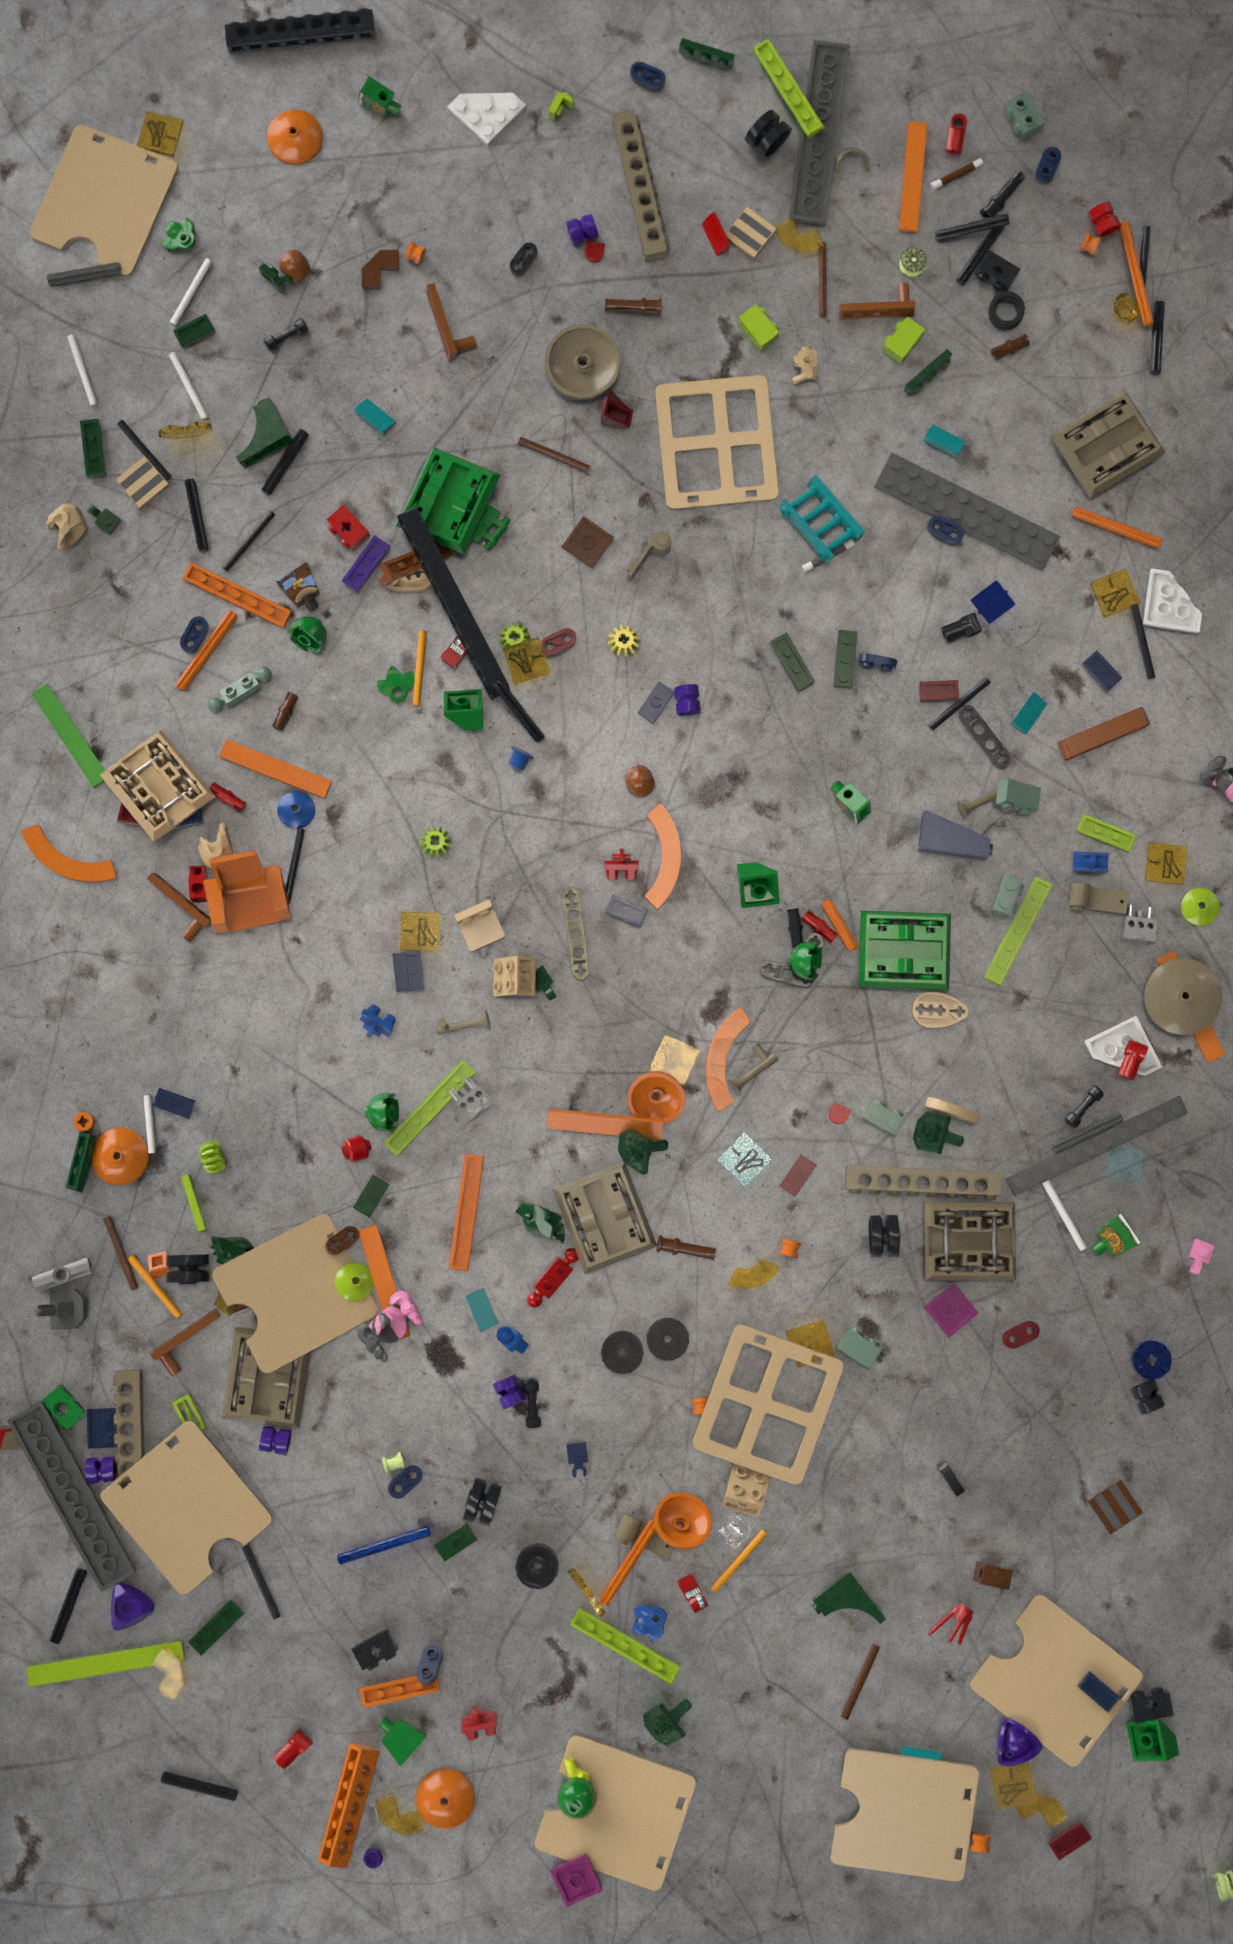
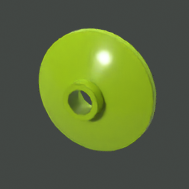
M1205 888L1190 890L1181 902V911L1184 918L1196 926H1205L1213 922L1218 916L1220 909L1216 895ZM1199 903H1203L1205 908L1200 909Z
M348 1263L341 1267L336 1274V1289L340 1296L348 1301L363 1300L373 1289L374 1282L371 1272L363 1264ZM357 1278L359 1280V1283L354 1284L352 1282V1279Z

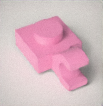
M1199 1239L1194 1240L1189 1254V1258L1194 1260L1189 1272L1196 1275L1200 1274L1202 1263H1209L1214 1245Z

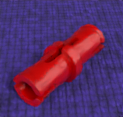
M215 781L210 786L211 792L222 800L221 803L228 804L239 813L245 807L246 802L236 797L231 790L224 789Z
M810 910L801 918L814 929L815 933L822 935L829 943H832L838 935L826 924L825 920H821Z

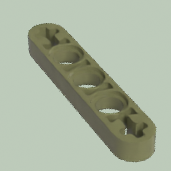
M569 887L564 890L562 898L572 974L575 979L583 981L589 976V964L580 895L577 889ZM570 891L576 895L573 901L574 905L578 903V907L571 906L566 908V905H570V900L565 898V896L569 895ZM571 910H576L579 913L577 920L573 921L568 918V913ZM573 929L581 931L582 934L579 939L571 937L570 933ZM575 948L583 949L584 955L581 958L573 956ZM586 960V963H582V969L586 970V973H583V977H580L579 974L575 973L579 968L578 964L574 965V961L581 962Z

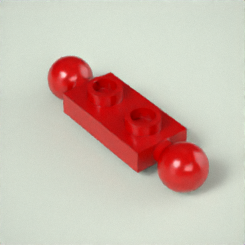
M568 1248L565 1251L564 1260L558 1256L533 1285L537 1292H532L527 1297V1303L530 1307H539L542 1303L543 1295L549 1299L574 1270L569 1264L579 1260L575 1248Z

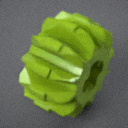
M510 622L511 628L504 625L503 628L506 632H499V635L502 636L499 639V643H504L502 649L505 650L509 647L508 653L513 652V649H515L516 654H518L517 649L524 647L526 651L525 645H530L528 638L531 637L530 633H526L528 628L526 626L521 628L520 622H518L516 627H514L513 622ZM512 635H516L518 641L514 642L510 638H512Z
M431 826L432 832L429 833L425 829L424 832L427 836H420V839L425 841L420 843V847H426L423 850L424 854L430 851V858H433L434 853H436L438 858H441L440 852L442 851L446 855L448 852L445 847H452L451 844L446 843L451 841L452 838L450 836L446 837L449 833L447 830L441 833V826L437 828V831H435L434 826ZM435 838L437 840V838H439L440 844L438 846H436V844L432 846V839Z
M214 1140L200 1145V1157L206 1172L216 1174L225 1170L227 1164L226 1157L220 1143Z

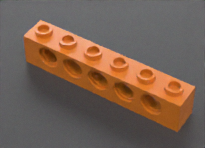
M350 1743L318 1856V1861L329 1867L348 1868L380 1752L366 1744Z

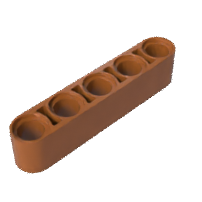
M1139 707L1058 742V745L1065 760H1069L1150 725V721L1144 708Z

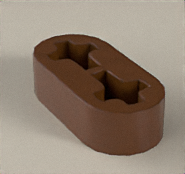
M347 1226L326 1242V1252L330 1255H337L357 1241L359 1237L358 1229L354 1226ZM347 1230L348 1232H354L353 1240L348 1238L344 1241L343 1237L347 1235ZM340 1240L341 1244L337 1247L338 1251L335 1249L331 1250V1242L336 1243Z

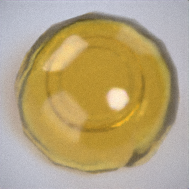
M1120 293L1115 298L1111 309L1114 318L1124 324L1133 323L1140 314L1138 300L1131 298L1130 293Z

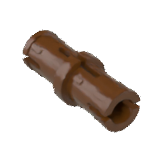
M1024 334L1014 340L1009 339L1000 346L991 348L994 360L1009 353L1012 355L1016 350L1029 346L1030 341L1029 339L1026 340L1028 336Z
M291 692L287 693L282 706L278 708L279 712L272 724L273 728L279 731L284 730L285 724L289 717L292 716V710L299 698L297 695Z

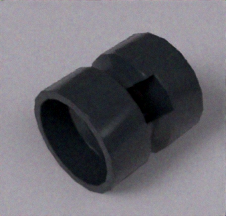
M1154 1379L1131 1388L1134 1398L1139 1400L1137 1405L1142 1415L1165 1406L1162 1396L1157 1394L1159 1389Z

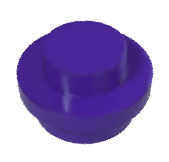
M370 1848L365 1852L363 1861L369 1868H378L383 1862V1854L377 1848Z

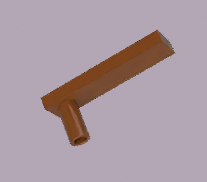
M905 282L898 284L899 301L840 304L839 320L914 316L915 300L910 301L909 284Z
M435 283L427 284L426 295L448 361L456 358L458 351L476 347L475 337L470 336L453 341Z
M436 544L444 561L452 556L448 548ZM414 551L382 563L380 568L383 571V575L379 578V583L381 586L387 587L394 580L422 570L423 568Z
M151 873L147 879L195 918L181 935L185 940L191 942L203 926L210 927L212 925L211 918L159 874Z
M215 1308L151 1351L150 1355L155 1361L159 1358L171 1376L180 1372L181 1368L169 1351L218 1319L221 1315L218 1309Z

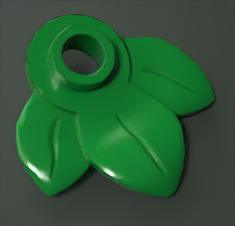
M186 218L181 224L174 221L166 224L165 231L168 237L162 241L163 247L168 250H176L178 248L189 250L194 246V225L189 219Z
M391 666L386 674V680L377 681L378 689L382 694L389 696L393 702L402 703L407 699L408 691L414 686V674L412 671H409L402 675L399 670ZM397 691L402 692V695L400 697L395 696V693Z

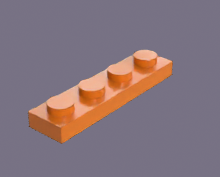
M413 1675L359 1688L363 1708L441 1690L438 1675L435 1682L431 1685L421 1684L417 1676Z

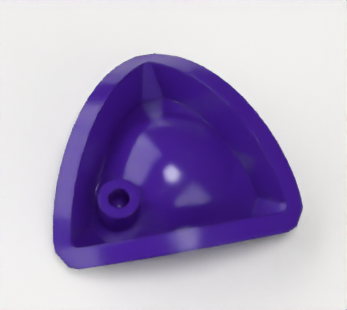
M118 1583L114 1585L111 1600L112 1628L115 1631L132 1627L152 1614L154 1604L146 1594L127 1584Z
M1010 1718L1004 1719L998 1743V1763L1002 1766H1015L1028 1762L1037 1756L1042 1750L1040 1740L1017 1721Z

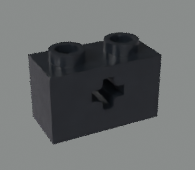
M988 249L978 265L975 275H977L980 281L993 285L995 290L1005 292L1012 286L1020 272V268Z
M386 1628L357 1644L351 1650L362 1671L366 1668L370 1671L379 1666L378 1662L385 1658L388 1661L395 1657V1652L399 1648L389 1629ZM373 1646L376 1649H381L379 1651V1655H377V1653L372 1654L371 1651L374 1649Z
M1163 1687L1152 1688L1151 1692L1147 1693L1135 1691L1128 1698L1131 1719L1134 1723L1174 1716L1169 1691L1163 1689ZM1149 1700L1154 1702V1704H1151V1708L1146 1706L1149 1704Z

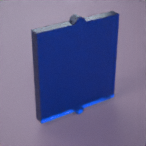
M997 580L970 599L977 608L978 614H981L988 624H991L1016 605L1008 595V591L1004 590Z

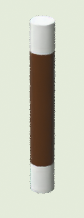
M979 158L932 182V189L935 190L984 165L982 159Z

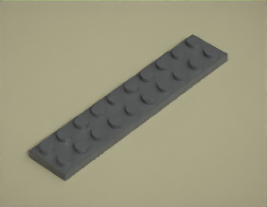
M813 41L806 99L825 129L808 139L801 128L789 221L826 225L850 52L849 44Z
M891 453L874 486L931 516L939 515L960 525L965 533L1042 571L1060 538L1059 535L894 453Z
M41 1401L7 1420L100 1592L135 1574L136 1570L43 1402Z

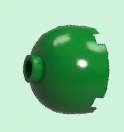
M303 616L296 619L287 632L291 634L290 640L297 647L306 652L308 649L313 650L312 653L320 652L327 637L325 627L316 617Z
M803 942L794 949L793 953H790L789 964H791L792 970L798 977L806 980L817 979L819 974H816V970L821 968L822 948L818 947L820 943Z
M381 1093L374 1096L365 1108V1116L376 1130L393 1132L396 1128L393 1125L394 1121L399 1119L398 1099H394L393 1096L396 1095L393 1093Z
M572 1777L570 1780L564 1781L558 1791V1806L571 1819L587 1817L593 1811L597 1802V1791L594 1790L589 1780L582 1777Z

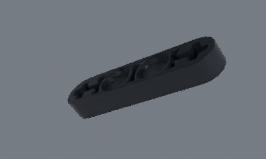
M971 705L963 706L959 711L960 721L997 768H1006L1011 762L1009 752L977 710ZM964 710H966L967 712H972L970 716L973 720L975 718L978 719L971 726L969 725V723H971L970 718L963 717L965 713ZM977 724L982 725L984 733L976 734L974 726ZM991 739L995 741L996 747L988 749L985 746V742ZM998 748L1001 749L998 752L1001 757H1006L1005 764L1003 762H998L999 756L997 754H995L994 756L992 755V753L996 752Z

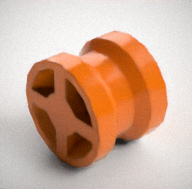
M1087 233L1080 250L1088 251L1093 256L1101 238H1094L1090 233Z
M411 242L407 248L405 259L413 260L416 264L420 265L425 256L426 247H419L415 242Z
M80 1112L74 1117L73 1124L77 1130L88 1132L94 1128L95 1119L89 1113Z
M782 1239L783 1247L780 1249L779 1254L798 1258L797 1250L800 1248L801 1243Z
M709 1396L691 1399L694 1404L693 1414L703 1413Z
M979 1832L971 1833L973 1844L970 1845V1850L989 1853L991 1835Z

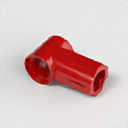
M957 113L950 121L945 150L949 154L957 155L962 153L967 126V118L964 114ZM954 122H960L962 127H956Z
M1130 1039L1125 1048V1056L1117 1075L1134 1081L1140 1063L1145 1059L1149 1046Z
M299 1728L273 1756V1759L285 1770L313 1742Z

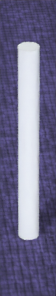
M206 258L170 321L172 325L177 326L212 264L210 259Z
M69 335L67 338L90 405L96 406L98 402L75 335Z
M176 352L170 353L169 357L203 421L208 419L209 416Z
M1049 1180L1043 1182L1045 1190L1079 1250L1086 1249V1244Z

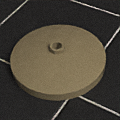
M587 324L573 325L559 332L550 342L545 357L546 372L552 385L565 396L579 400L596 398L607 392L617 380L620 371L619 349L613 338L604 330Z
M1174 959L1160 965L1150 975L1144 989V1004L1151 1020L1162 1030L1174 1035H1192L1206 1029L1216 1019L1222 1005V990L1217 977L1206 965L1192 959ZM1184 992L1186 993V996H1188V999L1182 998V994Z

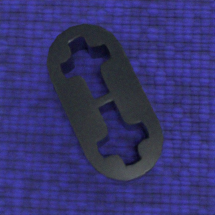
M531 242L523 244L510 262V271L513 275H524L538 256L535 244ZM526 249H527V250L532 249L533 255H532V254H528V256L525 258V256H526V251H525V250H526ZM523 261L521 264L522 269L518 268L515 270V264L519 265Z
M944 1460L938 1464L937 1468L956 1497L964 1493L965 1490L947 1462Z

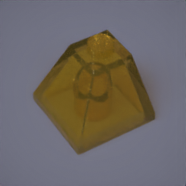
M823 1319L785 1331L788 1341L829 1356H834ZM812 1355L810 1361L817 1362L822 1360V1358ZM795 1360L797 1368L807 1365Z

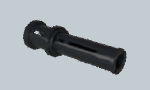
M1016 170L998 194L992 196L986 207L980 210V214L984 219L994 217L999 210L1004 208L1006 200L1025 179L1022 172Z

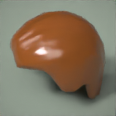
M288 250L281 255L279 259L280 270L292 282L301 281L310 273L308 260L298 250Z
M639 764L632 766L625 774L626 786L632 795L645 797L653 791L655 781L651 771L646 766Z

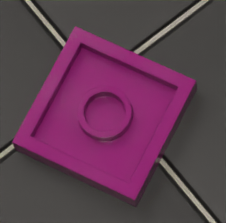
M952 1283L924 1307L948 1338L979 1314L955 1283Z
M587 1853L550 1869V1873L566 1907L603 1891Z

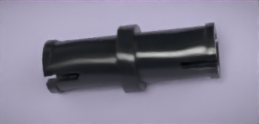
M799 908L787 910L790 926L788 931L791 934L792 948L803 943L801 930L803 925L800 922Z

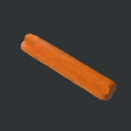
M827 899L822 902L821 906L847 950L852 951L856 949L858 944L832 900Z

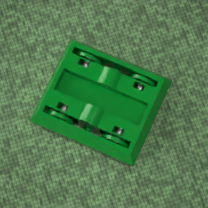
M432 447L402 513L414 507L417 508L434 542L464 555L501 474ZM474 495L476 496V499H477L476 504H474V502H473V500H472V498H473ZM397 522L396 527L401 528L399 522Z
M861 910L859 987L949 990L951 913ZM893 921H903V925H893ZM908 922H918V925H908ZM883 973H894V975H902V978L892 979L891 974ZM926 974L917 976V980L906 979V975ZM931 974L941 975V979H940V976H934V975H931Z

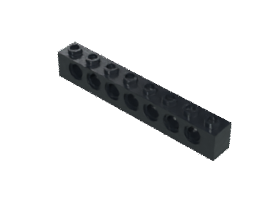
M361 8L358 11L343 10L340 13L324 12L321 15L305 14L301 17L287 16L282 19L268 18L263 21L249 20L244 23L231 22L225 24L226 45L229 54L376 38L373 9ZM354 22H359V23H360V24L357 25V26H353V25H352V23H354ZM335 24H341L339 28L333 27ZM317 26H323L320 30L315 29ZM298 28H304L301 32L296 31ZM282 29L286 30L283 34L278 33ZM263 31L268 32L264 36L259 35ZM245 33H248V34H249V35H248L247 37H245V38L241 37V36H242L243 34H245Z

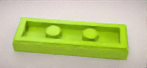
M1087 814L1082 815L1076 830L1077 833L1130 853L1137 836L1134 833Z
M189 1174L182 1176V1183L199 1232L207 1231L208 1227L192 1177Z

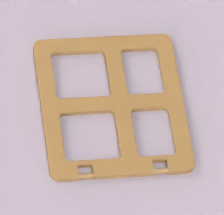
M754 375L660 384L656 387L655 397L665 497L668 508L675 510L771 501L778 497L779 490L768 384L764 376ZM753 390L756 399L758 430L731 433L728 427L725 394L727 392ZM710 394L713 402L715 434L681 438L673 437L670 398ZM759 445L761 448L764 484L760 486L735 487L731 448ZM716 449L718 452L721 488L718 490L680 493L678 491L675 453ZM757 491V497H746V492ZM687 497H699V502L688 503Z
M743 1324L736 1325L732 1331L692 1441L694 1448L794 1485L800 1484L804 1478L844 1368L842 1361ZM759 1335L766 1338L765 1343L761 1344L754 1341L755 1336ZM744 1343L771 1352L765 1374L756 1393L731 1385L729 1382ZM812 1355L822 1358L821 1364L811 1362ZM786 1358L826 1372L812 1412H806L775 1401L771 1397ZM725 1398L751 1407L743 1434L736 1448L709 1439L722 1400ZM767 1413L806 1427L792 1467H786L751 1454L764 1415Z

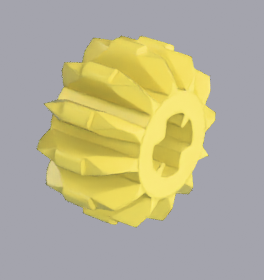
M620 625V631L617 628H613L615 634H609V638L612 640L608 641V645L613 646L611 652L618 650L617 656L619 657L622 652H624L625 657H628V651L631 654H635L634 648H639V644L636 642L640 641V637L635 636L637 634L636 629L630 632V625L627 626L626 630H624L623 625ZM624 637L627 640V644H623L621 638Z

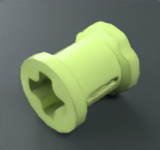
M401 1452L388 1458L382 1457L386 1474L395 1469L406 1468Z

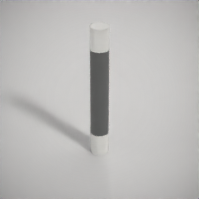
M850 539L832 551L835 557L855 546V544ZM817 557L803 565L802 569L806 573L825 561Z

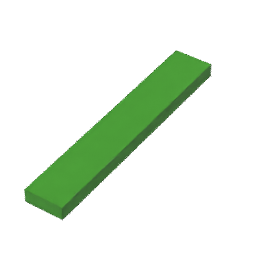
M46 684L32 693V696L92 787L96 788L105 782L100 776L105 769L50 686Z

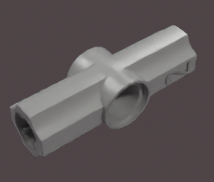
M87 1257L33 1276L32 1282L37 1293L93 1274V1267ZM61 1270H65L67 1273V1277L63 1281L59 1278Z

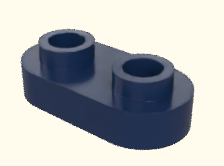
M635 62L630 68L631 78L635 82L651 89L659 90L666 83V76L662 70L644 62ZM639 71L643 73L640 76L636 74ZM659 79V82L655 83L653 80Z
M1048 147L1043 152L1035 172V178L1039 183L1048 184L1053 180L1061 160V152L1058 148ZM1049 154H1054L1055 158H1051ZM1046 170L1049 174L1045 175L1042 171Z
M939 515L933 516L929 520L928 530L932 535L950 544H958L962 541L964 530L960 525ZM939 524L940 529H935L934 525ZM952 532H955L957 534L956 538H953L951 536Z
M197 616L192 618L180 639V646L187 653L196 652L208 632L209 625L203 617ZM201 624L203 626L202 629L197 630V625ZM189 641L194 642L193 646L188 647L187 643Z
M866 653L860 654L859 663L864 668L872 669L874 666L880 667L882 671L892 672V669L897 667V660L894 658Z
M415 1465L408 1466L390 1482L388 1486L389 1494L395 1499L403 1498L422 1480V1470ZM414 1471L417 1474L415 1479L410 1478V1472ZM396 1485H401V1492L395 1490Z
M435 1645L427 1646L423 1650L417 1668L416 1676L423 1685L434 1683L439 1672L443 1655L440 1648ZM431 1652H434V1653H435L434 1656L429 1657V1654H430ZM429 1671V1674L423 1675V1672Z

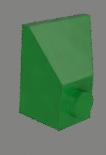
M482 689L444 691V716L463 730L476 731L484 729Z
M757 862L737 864L742 908L780 904L778 872Z
M1149 1720L1134 1723L1133 1721L1126 1722L1134 1761H1167L1180 1755L1176 1735L1161 1720Z

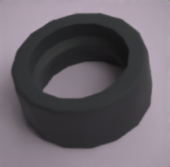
M1010 291L1000 292L994 296L989 305V319L999 329H1013L1023 319L1025 305L1022 298L1016 293ZM1006 300L1014 303L1018 310L1016 317L1010 321L999 318L996 314V306L999 302Z

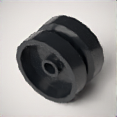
M772 109L764 113L752 125L745 136V142L752 148L757 147L756 152L763 159L772 156L784 144L792 131V128L785 121L779 122L780 116Z
M869 1215L868 1233L871 1258L882 1257L884 1245L888 1257H899L900 1227L898 1216L886 1215L883 1227L880 1215Z
M209 1254L166 1255V1265L168 1267H178V1271H168L166 1273V1283L197 1284V1282H210L209 1271L197 1270V1266L209 1265Z
M671 1317L661 1318L649 1327L647 1345L650 1352L656 1358L664 1361H673L686 1352L689 1345V1334L686 1327L679 1320ZM666 1335H670L672 1338L669 1343L664 1341Z
M624 1330L610 1334L603 1342L601 1349L602 1361L606 1367L618 1374L631 1373L637 1369L644 1355L643 1345L639 1338L632 1332ZM621 1348H624L626 1350V1354L624 1356H621L619 1354V1350Z
M476 1478L467 1497L463 1519L473 1522L478 1511H481L479 1523L490 1527L502 1486L492 1483L486 1494L484 1493L486 1481Z
M542 1543L529 1544L522 1549L517 1557L515 1566L517 1577L528 1588H545L553 1583L556 1578L559 1561L555 1551L548 1545ZM535 1562H538V1564L541 1563V1567L539 1569H536L534 1567Z

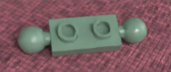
M262 667L257 671L256 676L249 672L219 691L222 697H213L209 700V709L213 712H219L225 703L230 708L261 689L259 682H268L272 677L271 670L267 667Z

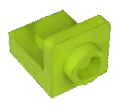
M558 91L548 110V118L555 121L557 116L562 115L565 106L573 109L575 106L573 97L568 93Z

